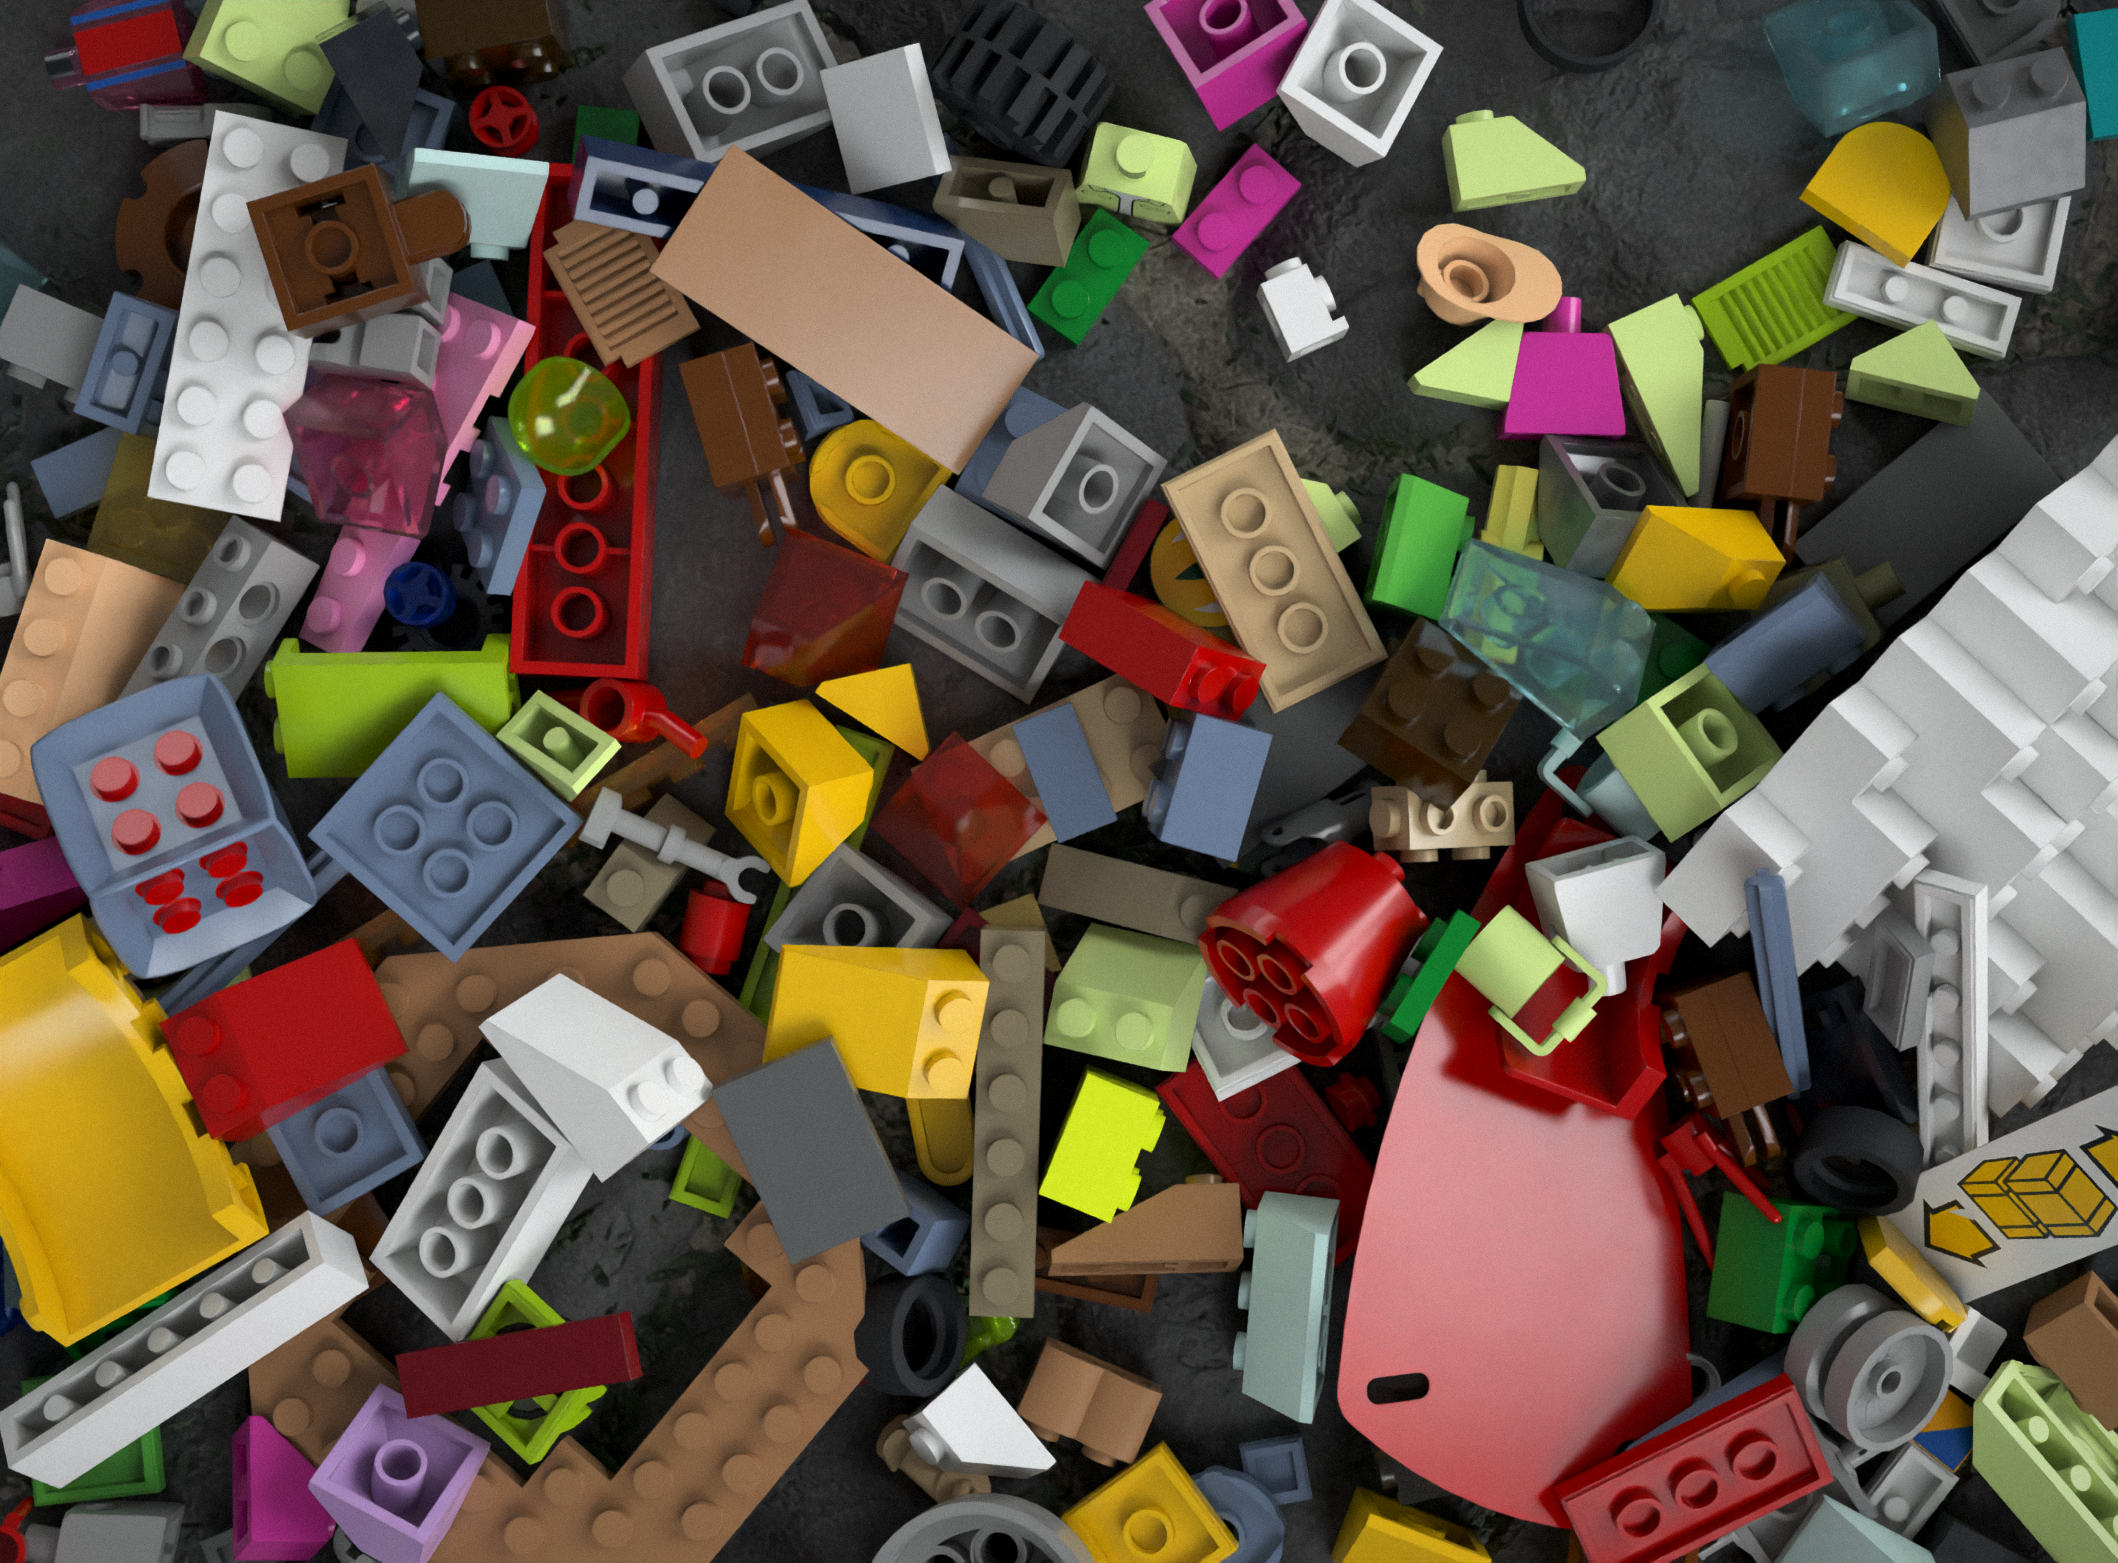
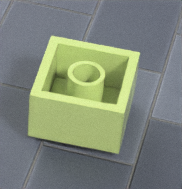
M1705 663L1694 668L1595 736L1609 755L1614 767L1621 772L1646 807L1651 819L1658 824L1670 843L1700 825L1760 783L1784 755L1757 716L1709 670Z

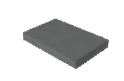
M833 1035L713 1085L711 1093L791 1265L910 1216L911 1206Z

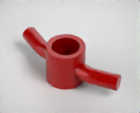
M600 678L592 682L587 688L575 687L543 692L574 713L579 712L580 717L612 736L618 742L644 744L655 739L658 734H661L692 759L699 757L708 745V739L678 715L667 710L663 694L656 686L648 682ZM625 704V714L622 718V708Z

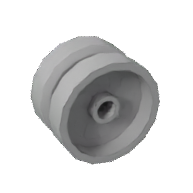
M1867 1284L1844 1285L1825 1295L1805 1314L1791 1337L1784 1361V1373L1794 1383L1803 1407L1830 1423L1837 1432L1870 1452L1891 1451L1912 1440L1932 1420L1946 1396L1953 1374V1350L1942 1331L1911 1312L1904 1310L1903 1306Z

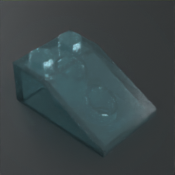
M1472 538L1463 546L1438 624L1582 742L1636 705L1656 622L1648 616L1640 604L1633 600H1628L1609 583Z

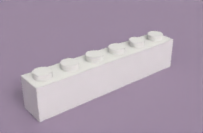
M307 1210L1 1411L0 1431L8 1468L61 1489L368 1289V1281L354 1237Z

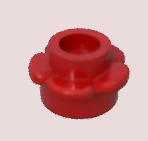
M1348 1072L1340 1073L1337 1082L1325 1090L1326 1099L1333 1114L1340 1124L1350 1132L1357 1130L1365 1124L1369 1128L1374 1127L1377 1124V1115L1374 1111L1381 1107V1099L1375 1087L1364 1075L1355 1078Z

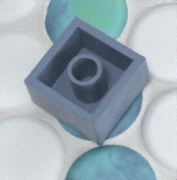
M1183 708L1179 719L1170 717L1163 733L1159 751L1160 754L1166 755V759H1168L1161 781L1151 779L1142 807V815L1148 817V829L1160 841L1236 862L1273 735L1251 725Z

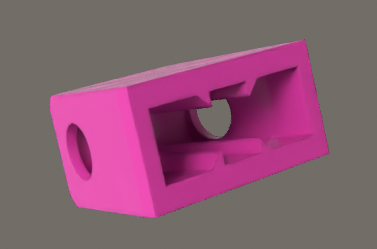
M1561 297L1555 310L1543 318V332L1522 333L1510 400L1499 412L1496 441H1541L1545 434L1614 441L1625 436L1626 425L1613 341L1610 334L1581 333L1580 298Z

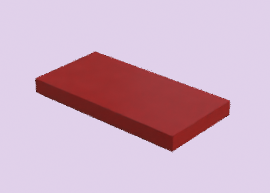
M1196 1055L1188 1060L1186 1072L1173 1071L1154 1085L1155 1089L1227 1183H1239L1240 1201L1247 1210H1258L1265 1191L1340 1200L1334 1267L1357 1250L1366 1202L1375 1169L1296 1065L1220 1102Z
M1783 1373L1553 1488L1588 1563H1669L1833 1482L1834 1479L1796 1387L1788 1375Z

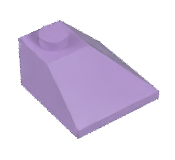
M379 1383L309 1481L308 1489L360 1551L382 1563H427L450 1529L490 1450L491 1443L438 1414L407 1419L403 1395Z

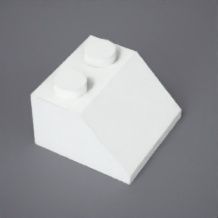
M1325 0L1276 92L1306 135L1355 167H1359L1386 156L1443 47L1373 0Z

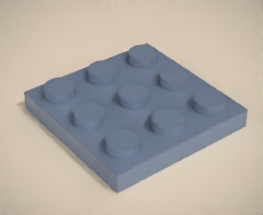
M440 690L307 836L455 964L579 829L586 818Z

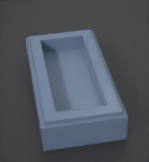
M1071 702L1012 725L1058 843L1117 821L1116 814Z

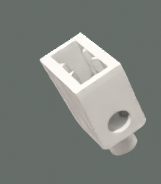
M1636 835L1525 863L1526 875L1544 936L1551 942L1556 935H1559L1604 975L1608 986L1603 996L1616 995L1627 989L1625 961L1654 954L1660 946L1663 901L1654 891L1665 880V852ZM1568 957L1563 962L1564 965L1573 971L1585 973ZM1587 975L1588 990H1590L1596 982Z

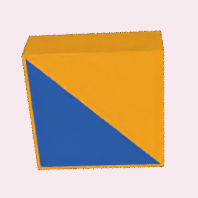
M1948 1389L1943 1402L1932 1420L1911 1441L1948 1470L1955 1473L1973 1450V1408Z

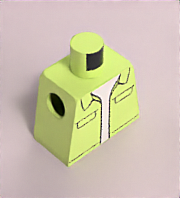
M1097 122L1081 142L1073 174V183L1078 203L1180 227L1184 222L1197 164L1188 145L1180 140L1107 122Z

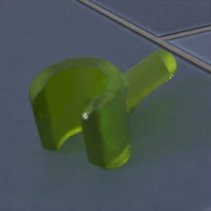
M979 1316L985 1331L977 1334L965 1344L964 1356L959 1369L982 1350L1010 1339L1020 1324L1019 1317Z

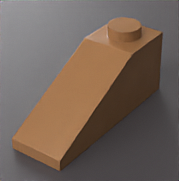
M1199 1174L1186 1177L1184 1184H1175L1130 1208L1128 1212L1124 1211L1113 1217L1111 1223L1105 1221L1052 1249L1047 1262V1276L1236 1272L1244 1259L1239 1183H1222V1177L1214 1174Z

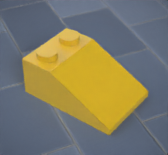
M781 944L762 1064L833 1035L856 1088L902 1098L967 1099L990 981L966 950Z

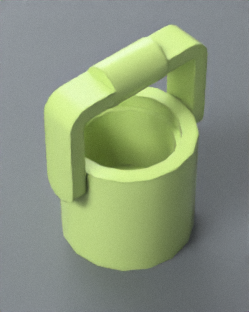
M1509 904L1470 943L1454 967L1462 977L1494 1004L1487 1012L1537 1056L1548 1055L1564 1038L1571 1043L1597 1015L1592 1007L1604 995L1608 986L1604 975L1559 935H1556L1550 942ZM1568 957L1596 983L1582 999L1577 996L1551 1025L1554 1030L1539 1045L1511 1019Z

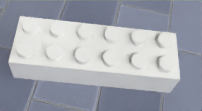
M216 110L147 497L281 522L313 338L303 339L287 331L246 203L343 173L348 139ZM335 202V203H332V204H328V205L323 206V208L328 207V206H331V205H334V204H338V203Z

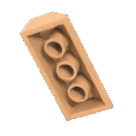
M46 538L0 675L1 793L44 805L31 765V746L44 735L64 723L117 701L186 591L187 585L120 561Z

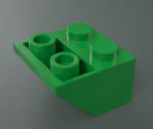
M1724 1191L1706 1316L1769 1333H1794L1805 1314L1825 1295L1846 1285L1849 1257L1854 1252L1857 1243V1230L1854 1225L1856 1215L1836 1210L1815 1200L1763 1193L1767 1200L1782 1215L1781 1221L1775 1224L1770 1222L1741 1191Z

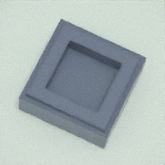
M1300 1433L1239 1444L1244 1473L1254 1477L1267 1487L1277 1500L1278 1505L1313 1499Z

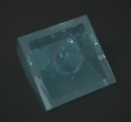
M1801 0L1762 17L1763 28L1797 108L1825 138L1837 133L1850 131L1857 125L1892 110L1907 107L1916 100L1933 94L1941 82L1936 26L1909 0Z

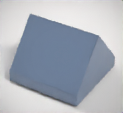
M798 369L791 370L785 374L783 382L789 404L804 442L855 421L848 402Z

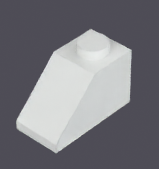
M976 1363L957 1372L955 1378L943 1391L931 1395L902 1421L911 1433L909 1440L916 1453L931 1465L937 1464L941 1471L1027 1479L1048 1470L1056 1462L1054 1457Z

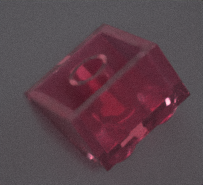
M327 373L282 413L318 521L421 540L429 533L448 448V441L432 389Z

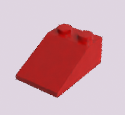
M353 937L215 992L159 1023L208 1133L213 1140L245 1142L357 1081L367 1073L379 1069L410 1052L357 938Z

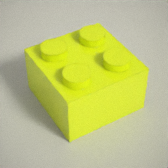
M1086 1063L1039 1178L1038 1194L1108 1223L1112 1222L1117 1208L1128 1212L1142 1177L1138 1175L1140 1169L1134 1167L1140 1150L1144 1149L1152 1153L1166 1119V1116H1163L1164 1111L1158 1108L1160 1102L1156 1091Z

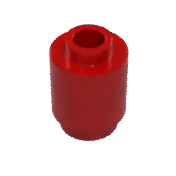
M706 878L704 888H690L677 947L683 950L682 953L704 972L728 975L732 961H738L740 958L752 904H746L734 899L728 892L725 882Z

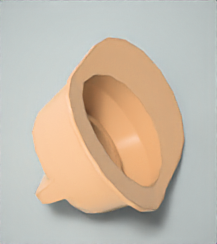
M1451 223L1436 225L1425 232L1417 246V266L1422 275L1418 283L1417 293L1425 298L1427 305L1436 316L1449 324L1461 327L1481 324L1488 318L1515 323L1541 320L1555 310L1562 296V281L1554 264L1538 250L1522 243L1486 234L1471 227Z

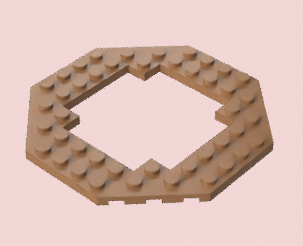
M657 931L469 948L455 964L440 951L387 956L373 973L410 1052L384 1065V1068L416 1126L485 1041L493 1046L478 1026L559 973L677 1040L689 1056L700 1065L703 1073L712 1085L762 1065L768 1026ZM712 1096L680 1124L755 1187ZM266 1130L245 1142H236L229 1150L234 1166L243 1162L249 1167L270 1233L239 1250L238 1256L307 1210L309 1211ZM760 1199L723 1245L767 1281L771 1288L616 1475L613 1474L569 1434L560 1441L528 1481L490 1449L450 1529L427 1563H710L869 1371L856 1357L854 1331L865 1314V1295L867 1291L864 1254L860 1245V1237L791 1265ZM355 1200L322 1219L336 1225ZM359 1253L369 1283L379 1269ZM356 1297L248 1366L252 1416H263L317 1470L379 1383L402 1394L398 1368L340 1318ZM448 1412L438 1414L468 1430Z

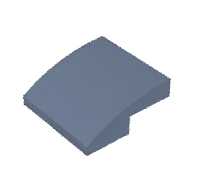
M114 291L73 412L133 435L142 433L157 439L180 311L126 293Z

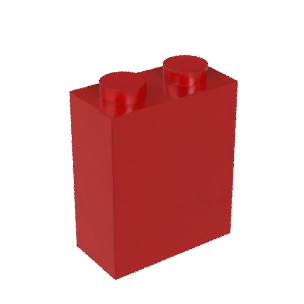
M1088 580L1084 581L1058 636L1062 641L1171 706L1236 722L1240 721L1244 710L1255 700L1259 689V680L1267 664L1156 600Z

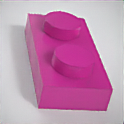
M1254 143L1172 235L1171 241L1218 282L1299 191L1301 183Z

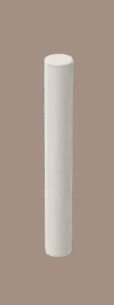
M1706 400L1701 426L1699 492L1688 498L1687 504L1689 507L1712 509L1731 404L1728 402Z

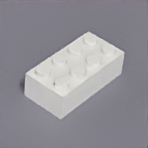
M503 1057L481 1063L369 1258L454 1343L470 1337L507 1281L519 1278L523 1283H528L593 1174L590 1167Z

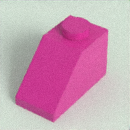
M249 1416L232 1436L233 1560L309 1561L332 1538L336 1521L308 1489L309 1481L317 1469L263 1416Z

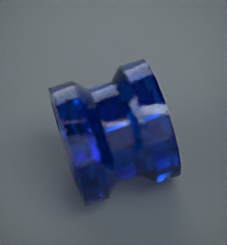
M418 561L404 563L394 569L386 580L383 592L385 605L392 616L402 623L424 629L438 627L446 622L455 611L458 599L456 585L448 574L437 567ZM429 579L431 580L429 587L432 591V595L430 594V590L427 586ZM426 603L428 604V605H426V606H424V607H420V608L418 609V612L415 613L417 607L423 606V605L426 604Z

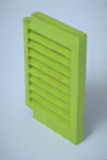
M1822 225L1817 226L1689 300L1729 370L1741 365L1746 373L1759 363L1777 365L1859 318L1858 315L1822 304L1837 254Z

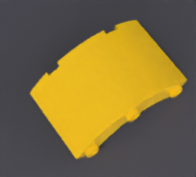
M81 912L0 957V1235L18 1279L22 1294L19 1306L24 1319L32 1329L38 1332L43 1330L65 1347L72 1345L270 1234L263 1207L248 1165L241 1162L234 1166L224 1141L213 1140L208 1133L159 1023L169 1018L155 997L144 1003L141 1001L123 977L130 972L117 957L104 935Z

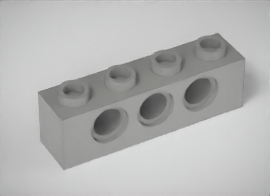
M233 514L117 700L175 678L199 673H212L223 682L234 702H236L317 573L320 565L282 539Z

